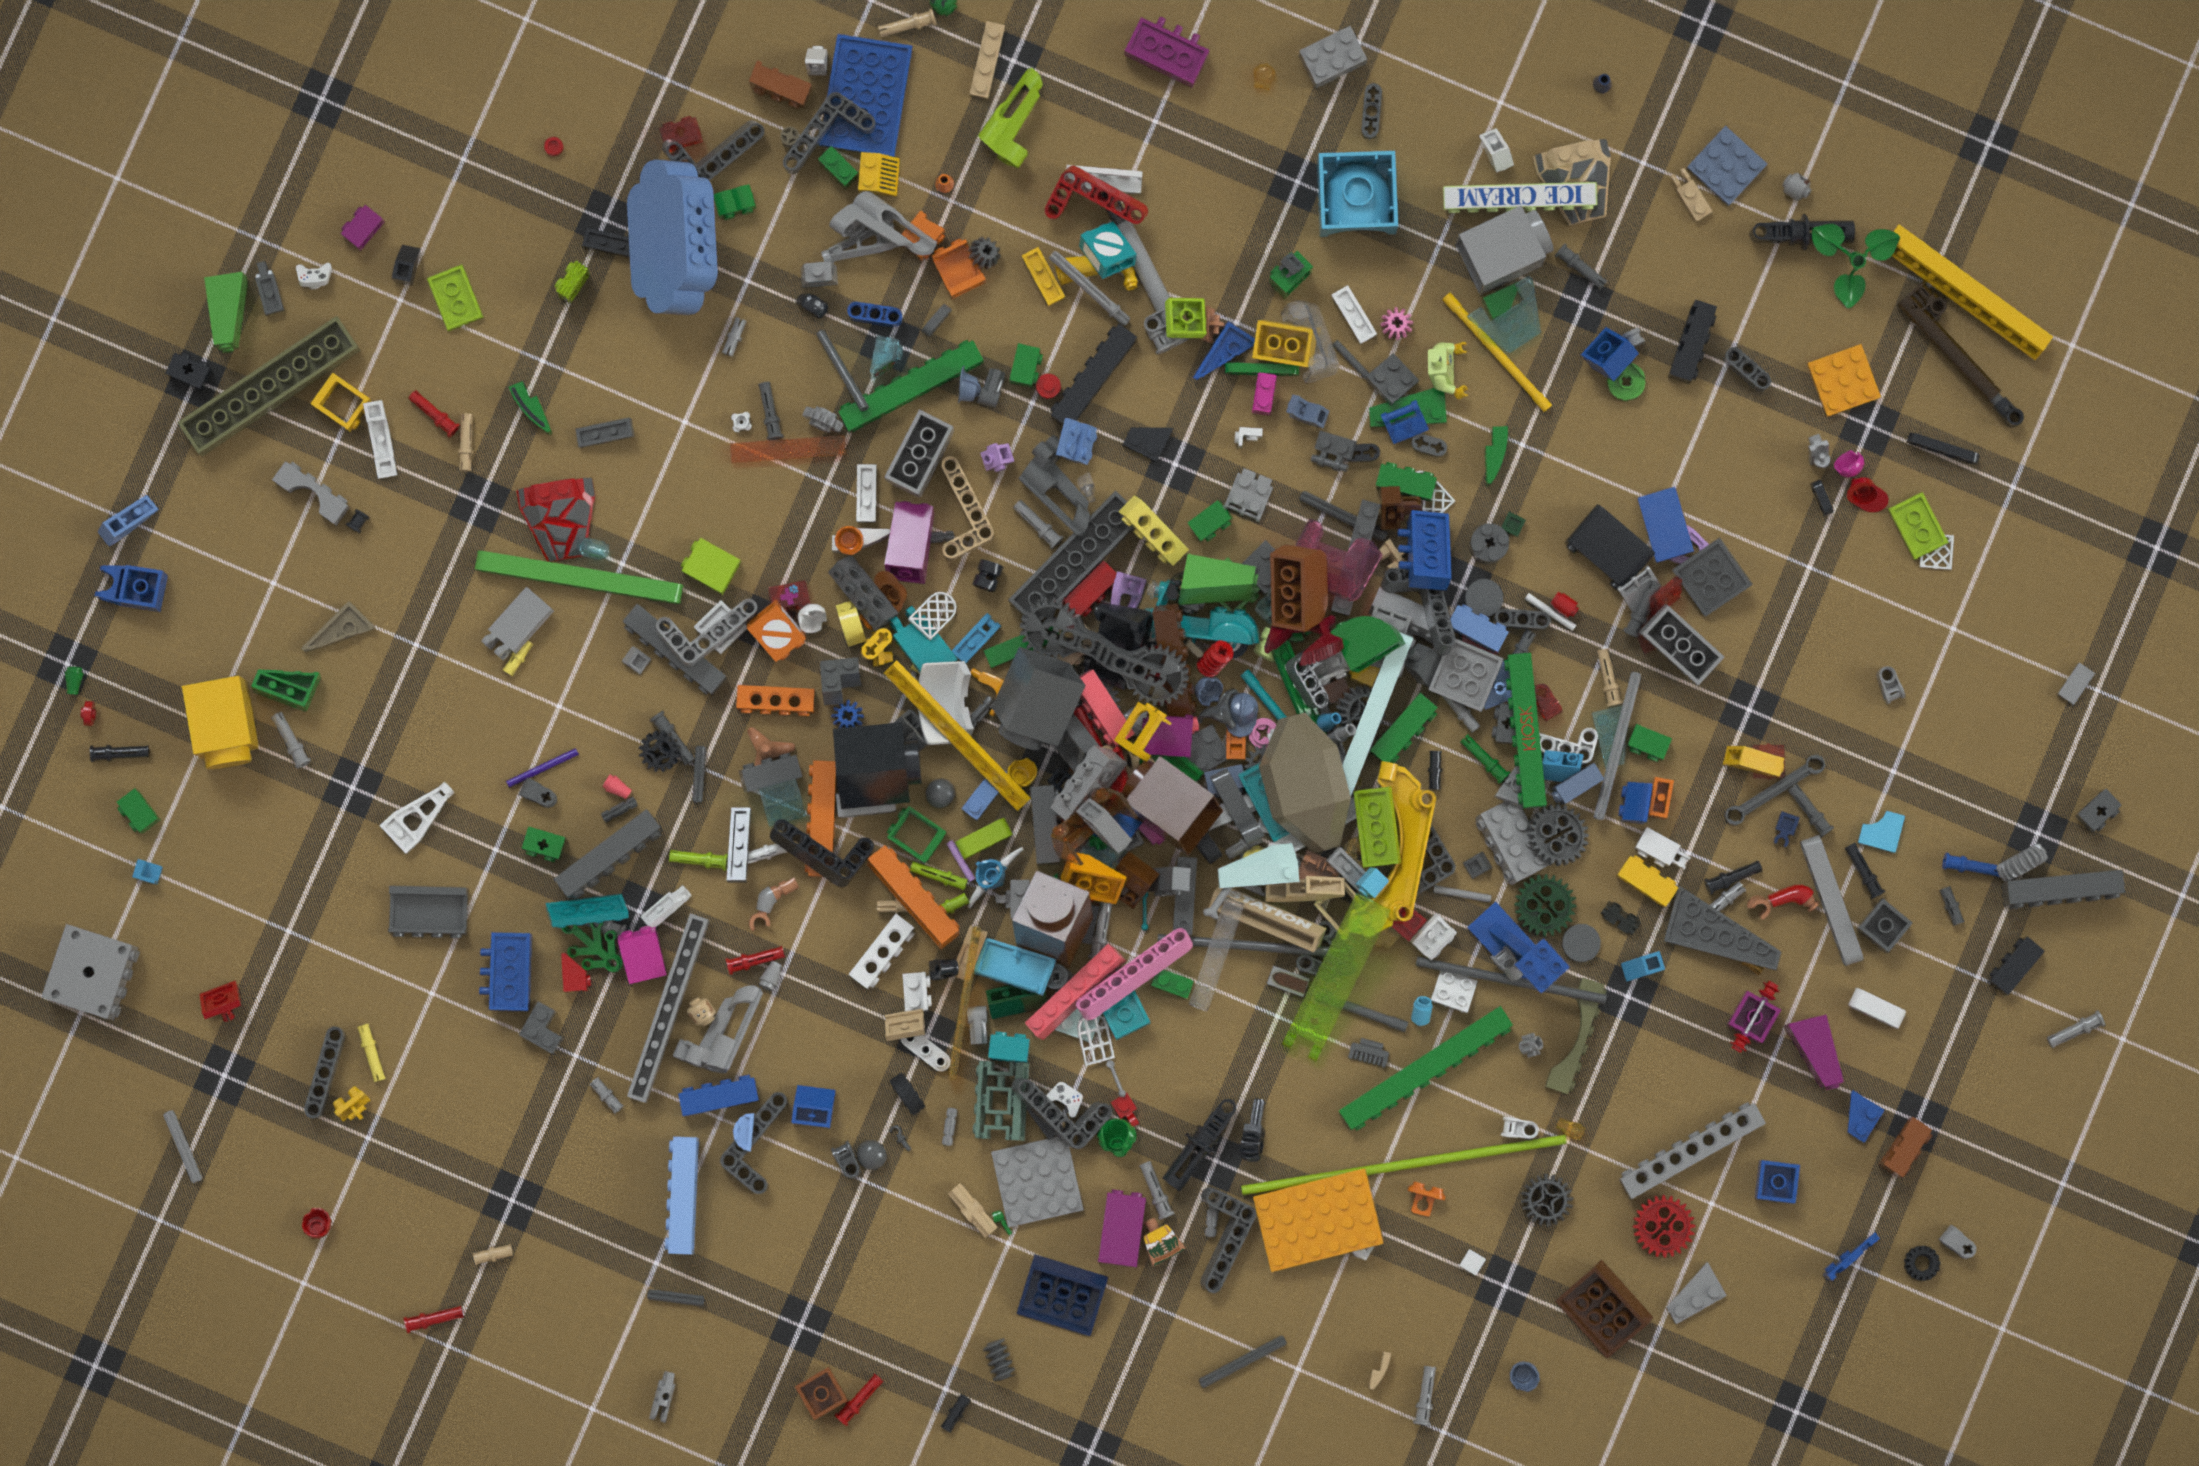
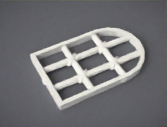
M1101 1015L1098 1017L1103 1020L1105 1026L1100 1027L1097 1017L1094 1019L1096 1025L1094 1029L1088 1027V1022L1083 1017L1077 1026L1085 1066L1115 1058L1109 1026ZM1084 1021L1086 1031L1080 1032L1081 1024ZM1105 1028L1108 1037L1107 1042L1102 1041L1100 1030ZM1096 1031L1100 1044H1092L1091 1032ZM1086 1034L1088 1036L1089 1047L1084 1048L1081 1035ZM1109 1044L1110 1057L1105 1056L1104 1045ZM1093 1048H1101L1102 1059H1095ZM1086 1050L1091 1051L1093 1061L1088 1063L1085 1055Z

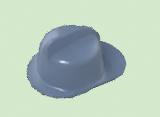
M964 365L960 377L958 404L960 401H973L981 392L978 379L965 373Z
M1238 693L1229 699V710L1236 726L1230 729L1226 724V727L1232 735L1245 737L1251 734L1256 725L1258 703L1250 694Z

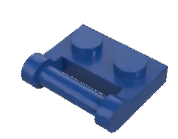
M1417 400L1390 413L1385 412L1381 414L1393 444L1429 430ZM1410 412H1415V414H1412L1393 423H1391L1390 421L1405 414H1408Z

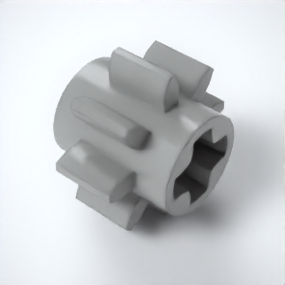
M1534 1033L1522 1036V1041L1519 1043V1049L1522 1054H1527L1528 1058L1541 1054L1539 1050L1543 1048V1041L1539 1036H1535Z

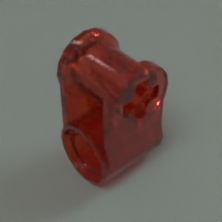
M1546 684L1535 686L1536 705L1543 719L1547 722L1563 712L1562 707ZM1538 688L1545 691L1543 697L1537 695L1539 692Z

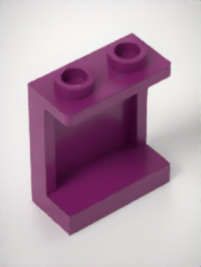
M1147 713V718H1143L1142 729L1149 720V713ZM1185 715V717L1167 716L1165 719L1170 721L1171 725L1161 721L1144 748V751L1150 755L1191 757L1193 715Z

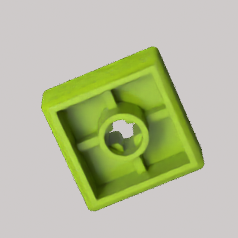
M578 261L569 263L565 270L567 272L566 276L563 279L559 278L554 286L558 297H561L562 300L564 299L568 304L572 303L590 276L588 267H585V265Z
M1168 298L1165 301L1166 333L1168 338H1203L1207 334L1205 299ZM1183 315H1185L1186 318H1189V320L1185 321V319L1182 318Z

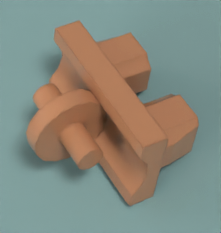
M1205 306L1207 334L1203 338L1196 339L1213 343L1214 334H1219V328H1224L1225 323L1220 322V315H1215V309Z

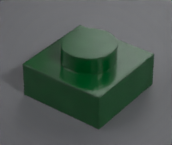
M1508 512L1501 527L1507 533L1518 537L1526 519Z

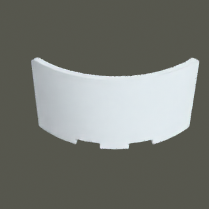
M965 661L924 663L919 677L920 685L972 736L974 727L970 719L969 709L964 705V697H968V686L971 677ZM918 709L926 743L928 745L952 744Z

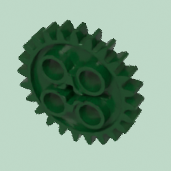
M1547 874L1544 875V879L1537 875V881L1532 877L1529 878L1530 885L1524 882L1525 889L1519 888L1518 891L1521 895L1515 896L1519 900V902L1514 903V906L1519 907L1515 914H1521L1517 920L1525 921L1522 927L1528 925V932L1535 929V935H1538L1540 931H1542L1543 937L1546 936L1547 931H1549L1551 936L1554 935V930L1561 933L1560 926L1566 929L1567 925L1565 922H1572L1569 915L1576 914L1571 911V908L1577 907V905L1571 903V901L1576 899V897H1570L1573 890H1566L1569 885L1568 883L1561 885L1562 878L1556 882L1555 875L1551 879H1548ZM1548 887L1551 891L1550 896H1542L1541 888ZM1534 892L1543 902L1548 901L1550 903L1548 907L1558 916L1557 918H1554L1547 908L1544 910L1541 908L1543 904L1534 897ZM1528 900L1536 902L1537 907L1535 910L1527 908ZM1555 901L1563 902L1564 908L1562 911H1557L1554 908ZM1541 914L1549 915L1550 922L1548 924L1541 923Z

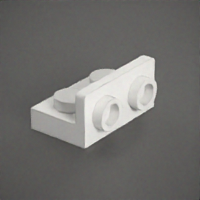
M1339 651V653L1315 667L1313 671L1322 686L1331 683L1330 679L1336 677L1338 680L1346 677V672L1350 671V668L1342 652Z
M926 972L903 974L905 1011L917 1009L928 1011V1007L932 1006L931 995H927V987H931L930 976H926Z

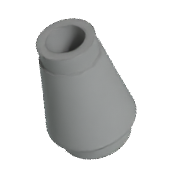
M771 961L759 979V986L773 991L777 987L782 965Z

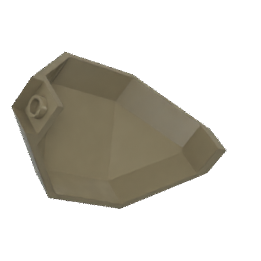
M1305 712L1279 719L1259 765L1272 818L1313 853L1340 847L1351 796L1338 747Z

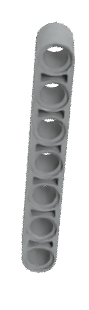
M1817 835L1800 841L1805 860L1844 966L1864 960L1820 836Z

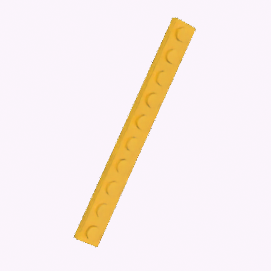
M897 660L884 672L893 684L1017 811L1031 799Z

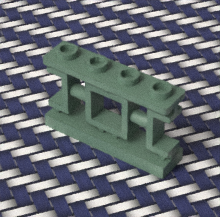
M979 1061V1065L976 1068L978 1084L975 1087L977 1103L974 1105L976 1123L973 1124L975 1138L990 1139L992 1129L1006 1130L1005 1140L1025 1141L1027 1105L1013 1092L1011 1087H1005V1076H1015V1079H1028L1029 1064L1010 1062L1009 1072L994 1071L995 1062ZM988 1075L998 1076L997 1087L987 1086ZM1025 1082L1020 1086L1021 1092L1026 1089ZM993 1091L1008 1092L1007 1111L992 1110ZM986 1114H995V1125H985ZM1003 1115H1013L1012 1126H1003Z

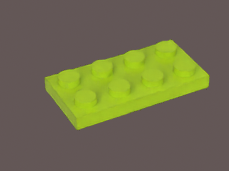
M1392 787L1353 791L1363 867L1401 863Z

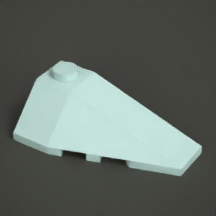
M1293 844L1271 845L1218 868L1219 888L1299 882L1298 861Z

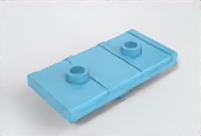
M986 937L973 974L1043 996L1056 960Z

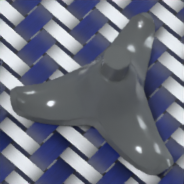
M1231 689L1226 691L1219 699L1217 706L1204 709L1197 718L1198 723H1202L1204 718H1212L1227 724L1230 729H1233L1236 723L1232 720L1229 710V699L1232 695L1237 694L1238 690Z

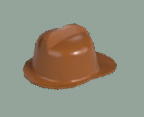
M880 571L875 575L874 583L899 613L907 599L906 588L890 572Z

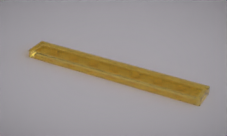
M973 926L948 1070V1078L951 1080H956L981 933L980 926Z

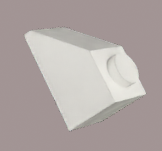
M1497 128L1479 135L1489 161L1496 172L1514 166L1510 149Z

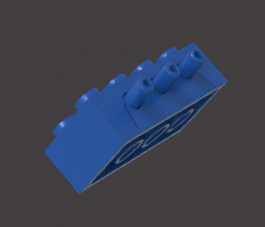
M1411 510L1407 520V529H1398L1397 532L1398 536L1407 537V545H1399L1398 552L1408 553V562L1399 561L1398 567L1399 569H1408L1409 587L1446 591L1451 581L1449 514Z
M491 932V949L481 948L480 950L481 956H491L490 968H480V975L490 976V987H480L479 994L489 995V1010L530 1011L532 934Z

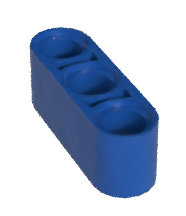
M852 302L847 308L849 318L855 322L898 327L903 321L901 311L895 307ZM855 307L862 310L858 316L851 314V310ZM874 310L880 312V316L877 319L870 317V313ZM892 313L899 315V319L895 322L889 320V315Z

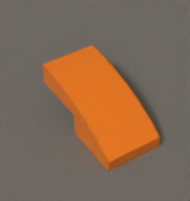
M1226 727V759L1245 760L1246 736H1234Z

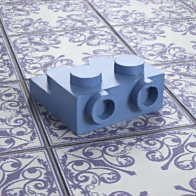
M1065 418L1056 455L1075 463L1088 465L1089 460L1092 458L1093 443L1097 439V428Z

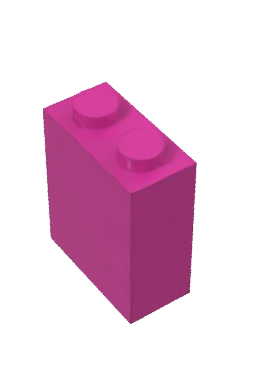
M644 926L639 931L632 932L628 930L618 935V944L629 984L667 975L656 927Z

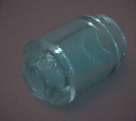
M585 538L579 545V551L584 557L601 560L606 559L608 556L609 545L605 544L604 541Z

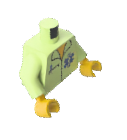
M1440 342L1433 349L1428 350V375L1435 390L1451 395L1454 394L1457 399H1462L1468 396L1464 393L1468 388L1465 385L1458 388L1454 386L1453 352L1456 355L1467 353V351L1462 349V346L1467 344L1466 342L1457 344Z

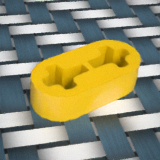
M885 628L879 629L861 648L863 658L866 660L876 658L891 642V632ZM886 633L887 642L883 640L878 644L876 642L880 638L878 634ZM874 644L876 646L873 650L874 655H866L867 650L865 648H871Z

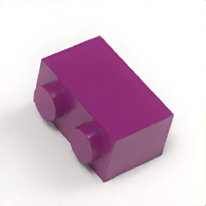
M367 205L360 206L355 211V217L352 221H347L341 229V235L360 251L385 223L383 218Z

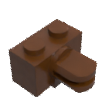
M1400 486L1381 487V530L1400 529L1401 521H1404V515H1410L1411 510L1422 511L1420 497H1401Z

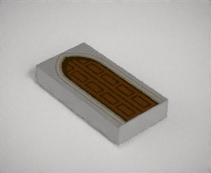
M1273 966L1267 984L1303 997L1309 978Z

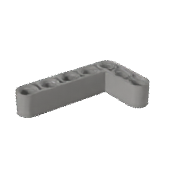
M752 599L743 600L691 643L673 621L667 617H662L657 621L656 633L684 666L692 667L756 616L757 604ZM749 605L754 610L751 613H746L743 608ZM731 617H735L739 623L732 625L728 620ZM661 624H667L669 625L670 629L668 631H662L660 630L659 626ZM716 629H721L724 635L717 637L713 632ZM678 638L682 641V644L675 646L671 641ZM706 641L709 643V647L703 649L699 646V643ZM692 653L694 659L688 661L684 658V655Z

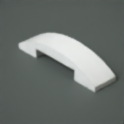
M383 401L363 403L378 479L397 475L396 463Z

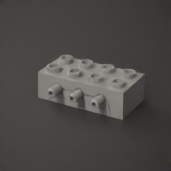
M1093 746L1086 753L1083 762L1076 767L1073 776L1066 781L1062 792L1054 798V803L1050 808L1065 821L1083 825L1085 821L1076 811L1089 798L1099 804L1128 763L1111 749Z

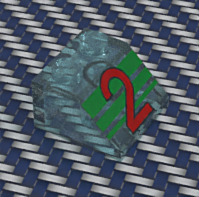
M877 336L869 372L871 379H876L896 366L898 360H902L903 346L900 345V340Z

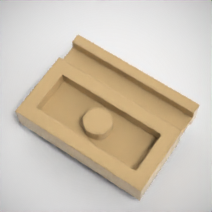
M923 1009L885 1015V1035L887 1041L925 1035Z

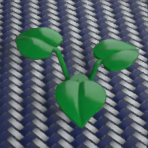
M1824 224L1814 227L1812 229V241L1815 248L1821 254L1833 256L1838 248L1849 256V263L1854 268L1850 275L1842 274L1835 280L1834 292L1846 308H1851L1860 300L1866 288L1865 280L1861 275L1853 276L1855 271L1865 266V257H1867L1869 251L1875 260L1883 261L1890 258L1895 252L1900 236L1887 229L1873 230L1865 237V244L1869 248L1863 254L1858 251L1850 253L1840 246L1845 237L1843 230L1839 226Z

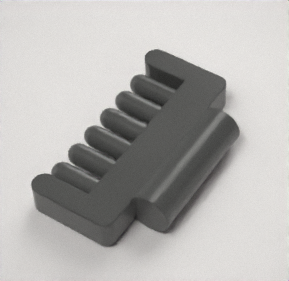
M1361 1038L1360 1044L1354 1042L1351 1044L1348 1057L1352 1059L1354 1054V1060L1358 1058L1359 1061H1362L1363 1058V1062L1367 1061L1370 1064L1372 1061L1373 1065L1377 1061V1066L1381 1065L1384 1068L1386 1067L1389 1052L1382 1050L1383 1043Z

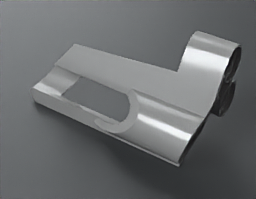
M870 191L860 193L852 204L844 207L830 221V228L843 237L858 235L867 227L896 246H905L917 255L933 253L937 244L934 239L915 227L896 209ZM895 219L921 239L913 243L889 225Z
M753 985L745 986L738 989L733 997L725 998L701 1044L698 1046L690 1041L680 1039L673 1057L712 1072L726 1073L730 1069L763 995L762 990ZM739 1003H749L750 1005L735 1038L732 1039L723 1035L735 1006Z

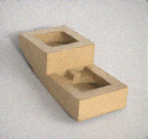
M1383 1352L1380 1370L1372 1369L1369 1389H1374L1381 1381L1387 1370L1391 1353Z

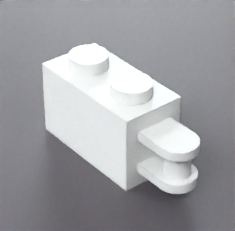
M1648 827L1644 829L1634 848L1638 850V855L1646 859L1649 856L1655 860L1654 863L1662 868L1664 866L1669 867L1672 863L1685 870L1687 860L1691 859L1690 856L1679 851L1681 845ZM1676 854L1681 856L1678 862L1674 860Z

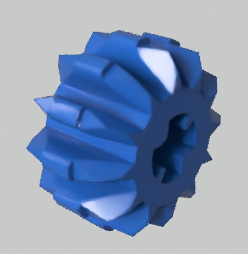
M847 700L846 706L839 704L841 709L833 708L834 711L838 712V714L831 715L832 718H838L833 722L834 725L841 723L839 728H844V726L846 728L850 726L856 727L855 723L862 726V722L858 719H863L864 715L858 713L863 709L859 707L855 710L857 702L850 706V700ZM845 712L853 713L850 721L843 719Z

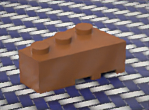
M757 60L749 79L753 93L760 96L766 94L771 96L770 99L781 103V101H785L792 108L799 109L801 107L804 109L812 90V84L790 74L788 76L778 72L779 69L774 67L770 69L762 66V62Z
M1910 1117L1878 1165L1897 1178L1905 1177L1911 1168L1910 1165L1913 1160L1915 1161L1920 1155V1149L1923 1144L1926 1145L1931 1139L1932 1135L1930 1133L1932 1129L1916 1118Z

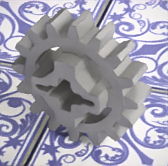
M816 406V409L806 407L802 414L806 419L810 420L809 424L823 432L829 433L831 430L840 433L843 427V423L836 419V414L822 407Z

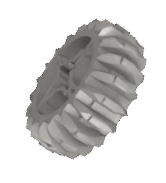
M2035 844L1997 865L1996 869L2000 878L2006 882L2042 864L2047 860L2048 856L2041 844Z

